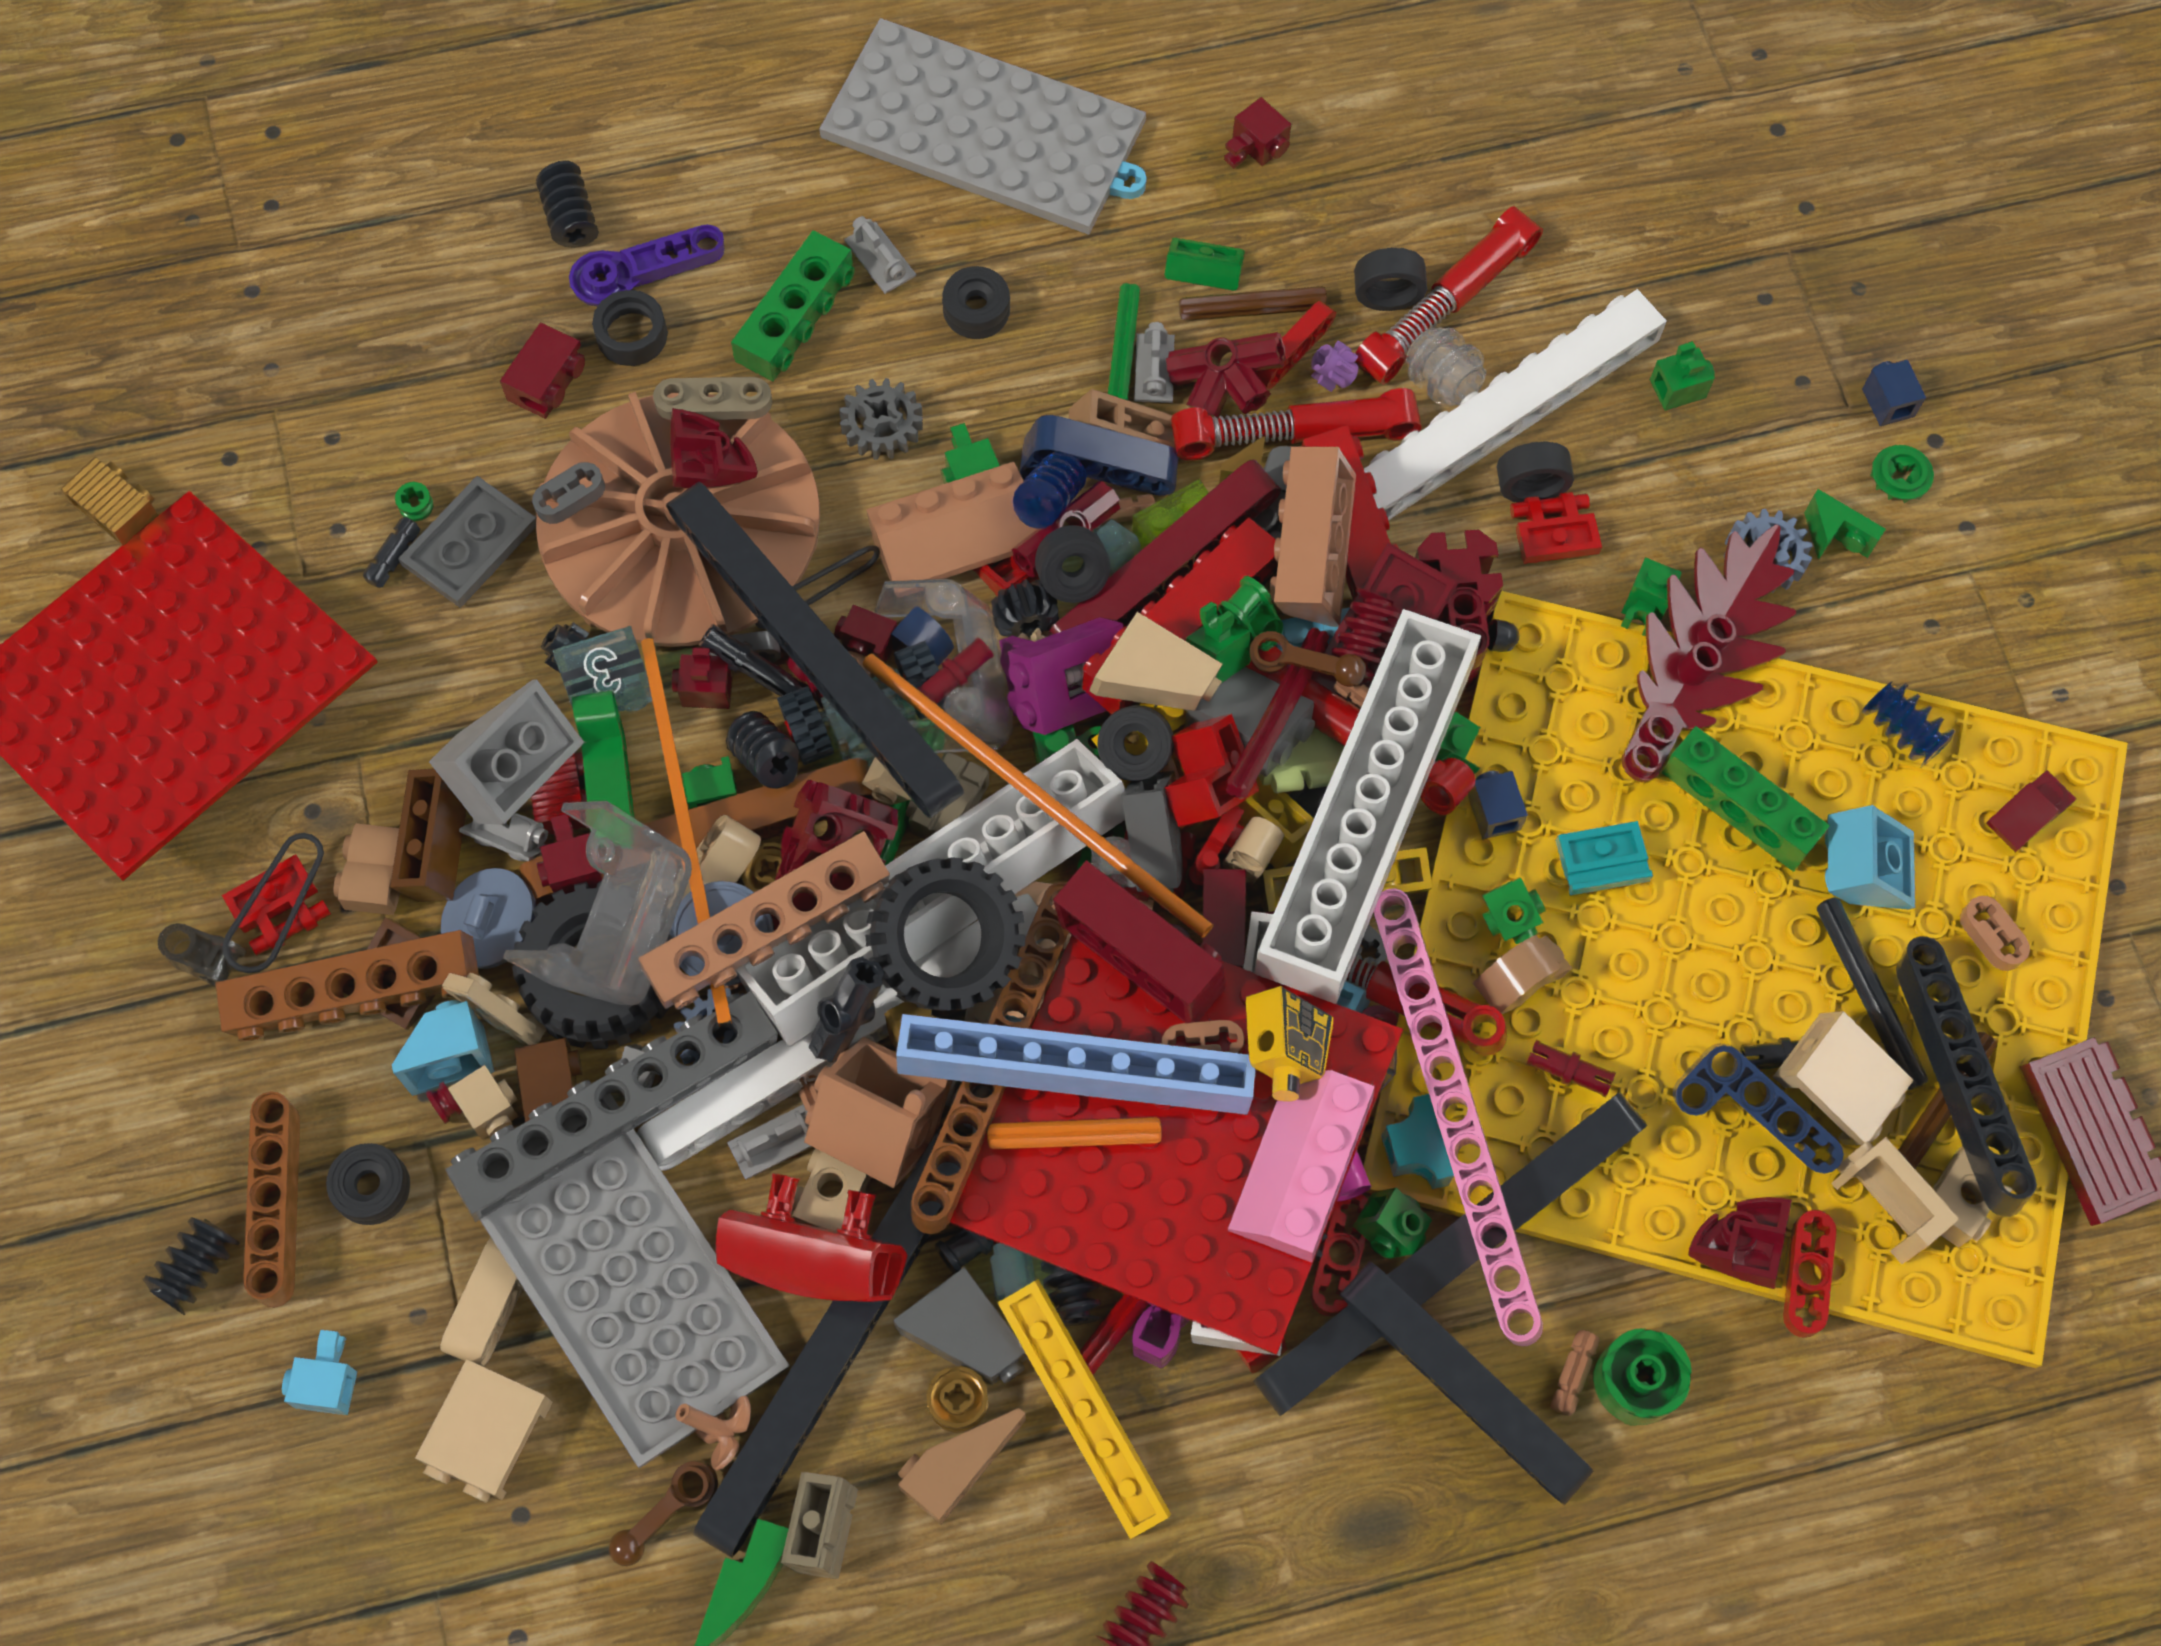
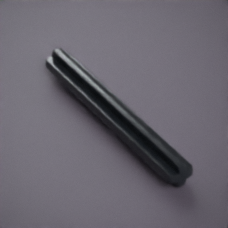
M1834 897L1821 902L1817 906V912L1888 1055L1913 1079L1907 1090L1922 1087L1928 1082L1929 1077L1840 900Z

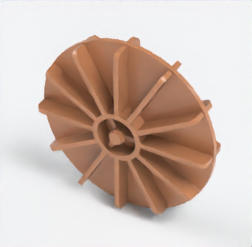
M636 392L628 394L630 402L602 414L582 430L574 427L569 432L571 440L560 452L552 464L544 483H541L539 487L570 467L581 462H589L595 464L600 469L605 481V491L598 500L557 524L543 522L536 513L537 540L543 564L555 588L570 607L581 615L591 627H598L616 637L636 643H641L643 639L653 638L656 651H659L661 646L698 645L712 624H715L728 635H733L757 623L758 619L680 529L666 507V503L688 488L673 487L671 420L663 418L657 412L653 395L638 399ZM671 393L667 397L674 398L678 393ZM707 394L706 396H707V397H715L716 395ZM769 412L757 419L715 420L720 423L719 430L729 437L732 444L734 438L739 437L754 458L758 473L757 477L751 480L725 486L708 487L707 489L789 584L793 586L799 583L805 573L818 543L820 504L817 486L808 461L795 441L771 419ZM586 477L579 481L586 488L592 485V482L587 480ZM552 498L546 501V504L551 506L552 509L558 506V502H555Z

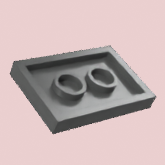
M476 476L398 559L404 568L461 608L536 528V517L479 476Z

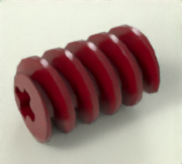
M1357 588L1356 593L1365 601L1351 602L1350 608L1359 616L1345 617L1344 623L1352 630V633H1339L1338 639L1346 645V648H1333L1332 654L1338 658L1345 654L1359 656L1366 665L1364 679H1374L1376 673L1369 665L1370 663L1380 664L1382 657L1375 650L1376 648H1387L1388 642L1381 635L1382 633H1393L1395 629L1387 620L1388 618H1400L1401 612L1394 607L1392 600Z
M1150 1561L1147 1569L1153 1579L1139 1576L1136 1579V1583L1142 1594L1128 1590L1125 1598L1131 1609L1117 1605L1114 1613L1120 1624L1106 1620L1102 1626L1109 1639L1095 1636L1106 1646H1154L1149 1639L1151 1635L1164 1639L1167 1636L1160 1622L1165 1620L1176 1624L1178 1621L1171 1607L1176 1605L1185 1609L1188 1608L1189 1604L1182 1594L1184 1590L1188 1591L1187 1588L1165 1569Z

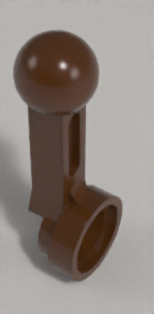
M1263 632L1255 637L1250 646V657L1253 665L1264 673H1277L1287 665H1293L1332 675L1341 685L1347 687L1360 684L1366 675L1364 661L1355 654H1345L1338 658L1291 645L1278 632ZM1275 641L1282 647V654L1276 661L1267 662L1260 658L1258 650L1264 642Z
M700 1460L686 1462L679 1466L672 1477V1483L665 1496L631 1530H621L612 1537L609 1543L611 1559L620 1566L636 1564L644 1554L645 1543L682 1507H697L708 1503L718 1489V1477L713 1467ZM689 1471L698 1473L703 1479V1490L697 1497L688 1495L683 1488V1478Z

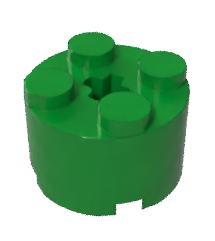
M1636 1328L1620 1335L1602 1352L1597 1360L1592 1376L1596 1394L1604 1408L1625 1424L1637 1426L1649 1425L1662 1420L1685 1401L1690 1390L1692 1370L1686 1351L1675 1338L1661 1331ZM1645 1371L1649 1375V1379L1641 1383L1636 1378V1375Z

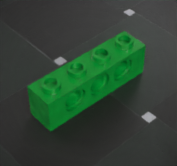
M812 230L731 341L735 362L774 382L781 371L785 372L793 361L794 352L801 343H806L812 336L815 323L820 316L826 315L831 310L838 291L841 287H847L851 282L855 272L851 249ZM821 278V280L812 281V279ZM793 306H802L798 309H791ZM773 334H782L778 337H770Z
M1697 726L1693 728L1672 753L1662 771V774L1793 872L1830 827L1828 823Z

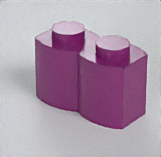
M1150 1306L1142 1313L1134 1328V1356L1162 1369L1174 1357L1180 1342V1329L1190 1320L1156 1306Z

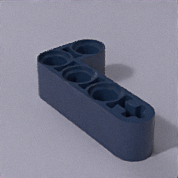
M1044 415L1034 422L1024 438L1020 475L1027 482L1046 484L1051 482L1059 470L1140 492L1163 496L1175 491L1179 457L1177 456L1176 449L1168 445L1060 416Z
M1719 1043L1709 1047L1674 1085V1101L1682 1111L1689 1115L1697 1116L1706 1113L1727 1093L1810 1169L1817 1173L1825 1174L1833 1172L1842 1163L1844 1153L1837 1139L1743 1054L1728 1044ZM1720 1052L1731 1053L1735 1061L1734 1068L1726 1075H1717L1712 1070V1059ZM1755 1081L1762 1082L1767 1090L1764 1101L1755 1105L1747 1103L1744 1097L1747 1085ZM1692 1083L1702 1085L1705 1090V1098L1697 1106H1688L1682 1099V1091L1687 1085ZM1787 1111L1796 1112L1799 1117L1798 1128L1789 1134L1781 1133L1777 1127L1779 1116ZM1812 1126L1815 1130L1809 1133ZM1808 1135L1821 1146L1829 1143L1830 1145L1826 1151L1830 1157L1826 1161L1817 1158L1813 1162L1812 1159L1815 1157V1152L1801 1140ZM1800 1142L1799 1147L1796 1148L1794 1144Z

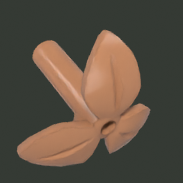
M747 1396L738 1398L733 1404L727 1420L723 1413L714 1417L688 1404H681L676 1411V1419L698 1429L695 1433L708 1444L719 1442L711 1457V1464L714 1470L717 1471L725 1467L736 1455L740 1446L733 1436L735 1433L747 1431L751 1413L750 1402Z

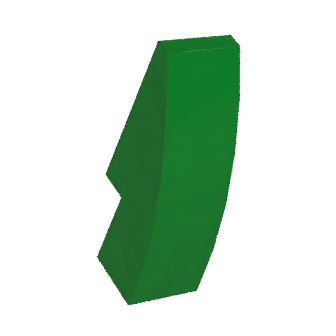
M757 1519L743 1563L725 1557L695 1646L720 1645L751 1615L772 1586L783 1566L781 1560L789 1528Z

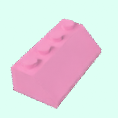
M1325 1070V1074L1320 1079L1300 1084L1299 1098L1290 1102L1277 1100L1228 1231L1312 1262L1372 1103L1374 1086L1334 1071Z

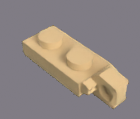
M449 973L442 984V989L460 1002L467 1001L477 1015L496 1029L505 1031L524 1046L538 1044L543 1034L547 1031L546 1027L538 1022L532 1014L518 1013L517 1011L520 1006L516 1002L501 994L496 996L490 992L491 983L476 974L469 973L467 977Z

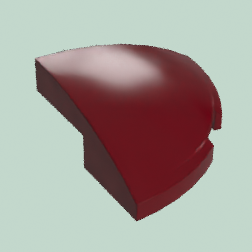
M672 408L671 465L673 487L690 488L698 481L703 483L706 488L736 484L756 478L758 473L757 466L746 445L739 437H735L732 444L729 437L719 430L720 423L695 412Z
M1774 1197L1747 1199L1737 1202V1211L1729 1213L1720 1220H1718L1719 1214H1713L1696 1232L1691 1241L1688 1256L1728 1276L1775 1289L1792 1200Z

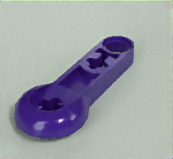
M706 224L620 250V252L604 250L590 252L580 257L572 265L569 274L570 287L579 300L588 305L598 307L602 300L613 293L632 290L634 287L720 260L725 251L723 233L716 226ZM704 238H712L718 243L715 248L710 250L701 249L697 245ZM686 245H691L692 254H689ZM673 251L678 257L671 259L667 252ZM604 273L606 280L598 281V277L595 275Z

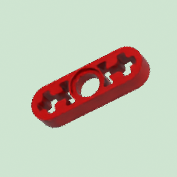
M1318 301L1282 337L1286 354L1284 367L1256 372L1267 389H1272L1328 331L1335 320L1336 311L1322 301Z
M1362 1194L1348 1200L1337 1201L1329 1221L1326 1233L1327 1239L1322 1248L1323 1255L1319 1260L1310 1294L1314 1309L1324 1316H1336L1348 1306V1303L1343 1298L1342 1300H1335L1332 1306L1325 1304V1296L1319 1294V1290L1325 1291L1332 1277V1274L1323 1273L1324 1268L1335 1275H1349L1348 1281L1343 1277H1340L1336 1294L1339 1296L1357 1275L1366 1238L1354 1227H1352L1351 1234H1359V1240L1348 1233H1334V1228L1341 1232L1343 1231L1347 1214L1341 1212V1209H1348L1350 1203L1358 1205L1357 1212L1361 1213L1368 1201ZM1336 1243L1349 1245L1353 1250V1261L1347 1265L1334 1263L1329 1255L1330 1247Z
M1810 1210L1800 1216L1793 1224L1783 1320L1785 1326L1792 1334L1802 1338L1814 1336L1821 1331L1827 1324L1837 1230L1834 1220L1827 1213L1820 1210ZM1812 1222H1816L1817 1230L1824 1232V1235L1815 1241L1814 1252L1802 1253L1801 1249L1806 1251L1811 1247L1812 1239L1811 1233L1804 1231V1228L1808 1227ZM1811 1262L1819 1268L1821 1272L1819 1284L1809 1285L1802 1281L1799 1276V1266L1801 1263ZM1818 1294L1819 1298L1814 1296L1809 1300L1808 1313L1815 1316L1816 1320L1810 1322L1806 1327L1803 1325V1319L1796 1316L1795 1312L1804 1308L1806 1295Z

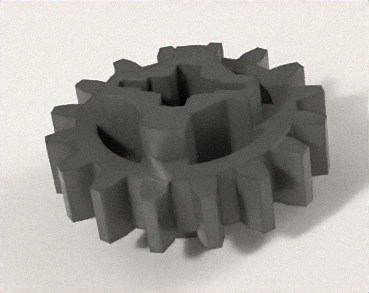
M889 378L884 379L882 386H877L876 382L870 379L869 388L864 389L860 385H856V397L851 395L844 397L846 407L840 408L839 411L841 432L843 435H846L849 447L858 444L859 455L863 456L868 450H871L874 460H878L881 452H886L887 456L893 459L895 449L899 448L900 451L906 453L908 452L907 441L918 442V431L923 430L921 403H916V393L914 391L905 394L904 383L900 382L893 388L890 387ZM900 408L906 413V420L903 419V414L899 412ZM857 418H859L860 423L864 425L863 430H861L856 423Z

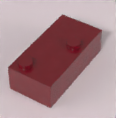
M1087 860L1054 897L1053 902L1059 925L1183 1022H1199L1225 990L1223 964L1220 963L1222 957L1216 950L1203 942L1198 946Z

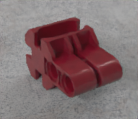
M1479 529L1465 530L1466 548L1448 549L1445 532H1434L1417 548L1415 558L1459 582L1437 621L1481 635L1475 663L1464 687L1468 688L1477 679L1489 646L1487 624L1492 619L1503 588L1502 573L1489 574L1494 558H1497L1499 555L1497 542Z
M808 779L798 792L793 806L799 809L793 828L786 826L782 837V861L775 881L851 839L858 830L865 831L880 856L886 839L893 841L898 828V809L825 783ZM824 816L827 820V830L822 836L816 837L814 824L820 817ZM843 872L836 873L829 879L831 885L841 891L851 888L854 884L852 878ZM807 893L798 894L792 901L794 907L803 912L810 911L817 905L815 898Z

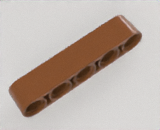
M274 1091L265 1092L256 1097L250 1110L244 1287L246 1291L263 1305L273 1308L287 1303L292 1297L295 1288L300 1144L299 1112L284 1095ZM280 1107L284 1108L283 1115L278 1121L273 1123L267 1122L271 1111ZM275 1149H282L281 1158L274 1164L266 1165V1158L269 1153ZM280 1190L281 1195L278 1202L271 1207H265L264 1202L267 1195L272 1191ZM279 1232L277 1244L269 1250H263L265 1238L271 1233ZM271 1275H277L278 1281L275 1288L268 1293H262L261 1286L263 1281Z

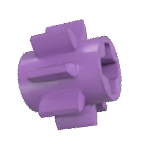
M1340 341L1336 342L1334 348L1330 345H1323L1315 352L1312 358L1311 367L1315 370L1312 377L1318 381L1319 385L1330 392L1334 390L1336 385L1340 388H1345L1357 376L1358 365L1355 361L1358 355Z

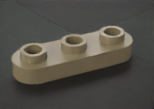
M757 377L669 378L660 382L653 392V400L657 412L668 420H671L672 408L695 412L713 420L757 419L766 415L772 407L770 387L764 380ZM710 392L718 393L715 397L706 396ZM748 392H757L755 396H746ZM671 393H678L674 398L667 397Z

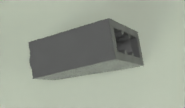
M1175 771L1159 772L1146 780L1131 781L1121 795L1132 860L1173 892L1174 888L1179 887L1184 877L1180 827H1178L1174 813L1169 808L1168 797L1164 789L1176 781ZM1137 886V892H1143V890Z
M965 1268L958 1271L893 1320L895 1328L903 1337L958 1367L963 1366L974 1370L985 1382L994 1385L1000 1379L1006 1384L1025 1369L1023 1362L1027 1360V1354L1018 1338Z

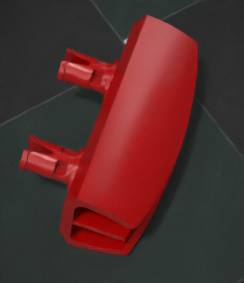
M772 1173L766 1211H761V1214L750 1211L728 1210L718 1219L716 1234L717 1264L756 1283L794 1295L836 1301L873 1302L892 1300L907 1259V1253L902 1245L871 1239V1234H867L873 1202L876 1198L875 1194L848 1189L843 1225L835 1231L795 1222V1217H791V1212L800 1178L789 1177L788 1175Z

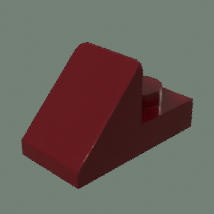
M2046 770L2032 783L2024 786L1986 824L2016 853L2071 806L2077 798Z

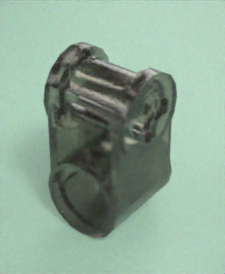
M181 923L171 924L159 934L157 941L158 949L169 963L178 970L196 976L213 986H216L215 982L228 980L233 970V967L228 964L223 955L222 945L225 939L223 937L210 935ZM190 941L186 951L174 954V949L180 942ZM230 941V955L237 962L239 958H244L247 951L240 945Z

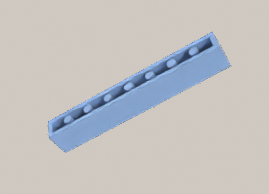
M902 1014L896 1055L897 1074L1248 1115L1253 1099L1255 1068L1252 1067L1248 1054Z

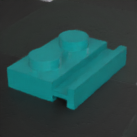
M1638 821L1560 834L1555 840L1565 879L1567 878L1570 887V896L1650 882L1653 877L1652 870L1648 866V856Z

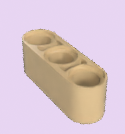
M722 815L718 818L697 848L703 883L707 884L717 881L736 883L757 852L761 841L760 836L727 815ZM686 866L665 895L659 908V913L670 922L680 901L691 892Z
M1252 817L1222 861L1219 869H1246L1247 893L1264 872L1284 839V833L1272 822L1261 817Z
M491 1237L486 1243L449 1321L440 1347L444 1353L464 1361L467 1359L482 1367L490 1360L523 1289Z

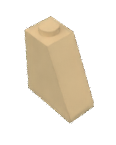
M1137 612L1096 674L1089 691L1096 696L1195 711L1202 699L1210 702L1222 681L1216 678V675L1222 663Z

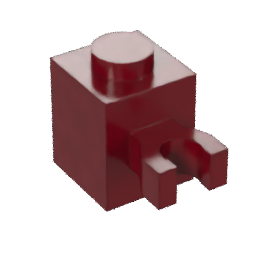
M1260 97L1234 117L1232 139L1225 143V148L1229 153L1224 155V160L1235 169L1248 155L1261 166L1273 158H1280L1289 148L1292 124L1266 100Z
M693 648L692 655L681 654L680 668L673 669L672 692L678 693L682 707L730 709L733 670L728 668V663L718 656H711L709 648Z
M567 814L552 817L551 821L557 842L541 846L543 861L536 863L542 886L550 885L553 893L563 889L565 894L574 892V884L587 882L589 888H597V883L599 881L604 882L590 834L575 837L572 823L569 821Z

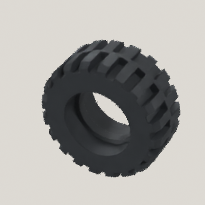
M603 881L597 883V888H589L587 882L574 884V892L565 894L563 889L551 894L554 901L549 905L545 906L544 903L540 902L532 910L536 917L534 921L526 920L522 924L519 933L523 942H516L513 949V957L517 962L512 967L514 979L519 986L518 991L531 1014L546 1027L549 1034L557 1039L565 1037L570 1045L583 1048L586 1042H591L594 1049H607L608 1041L617 1040L619 1046L632 1042L629 1035L637 1030L642 1035L646 1034L653 1028L650 1020L654 1016L662 1019L669 1010V1008L665 1009L640 967L638 958L671 940L672 936L669 934V927L661 913H657L654 904L645 896L638 899L634 889L623 885L619 891H615L612 882ZM599 935H612L620 937L632 945L636 955L634 966L628 977L612 991L597 996H580L568 992L562 986L559 973L563 960L569 951L583 940Z

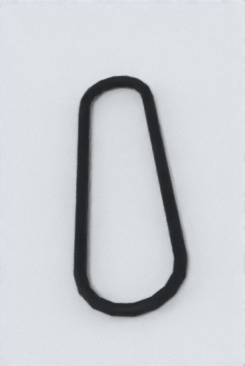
M874 545L866 546L792 587L797 591L859 556L874 551V555L866 564L806 600L805 602L809 606L869 569L879 558V548ZM759 620L755 623L758 628L766 629Z
M297 833L285 841L225 935L222 945L223 955L228 964L237 971L245 973L260 972L268 968L276 959L324 856L323 845L312 834ZM298 839L310 840L317 847L318 854L270 957L259 966L246 967L238 964L233 960L229 951L232 936L289 846Z

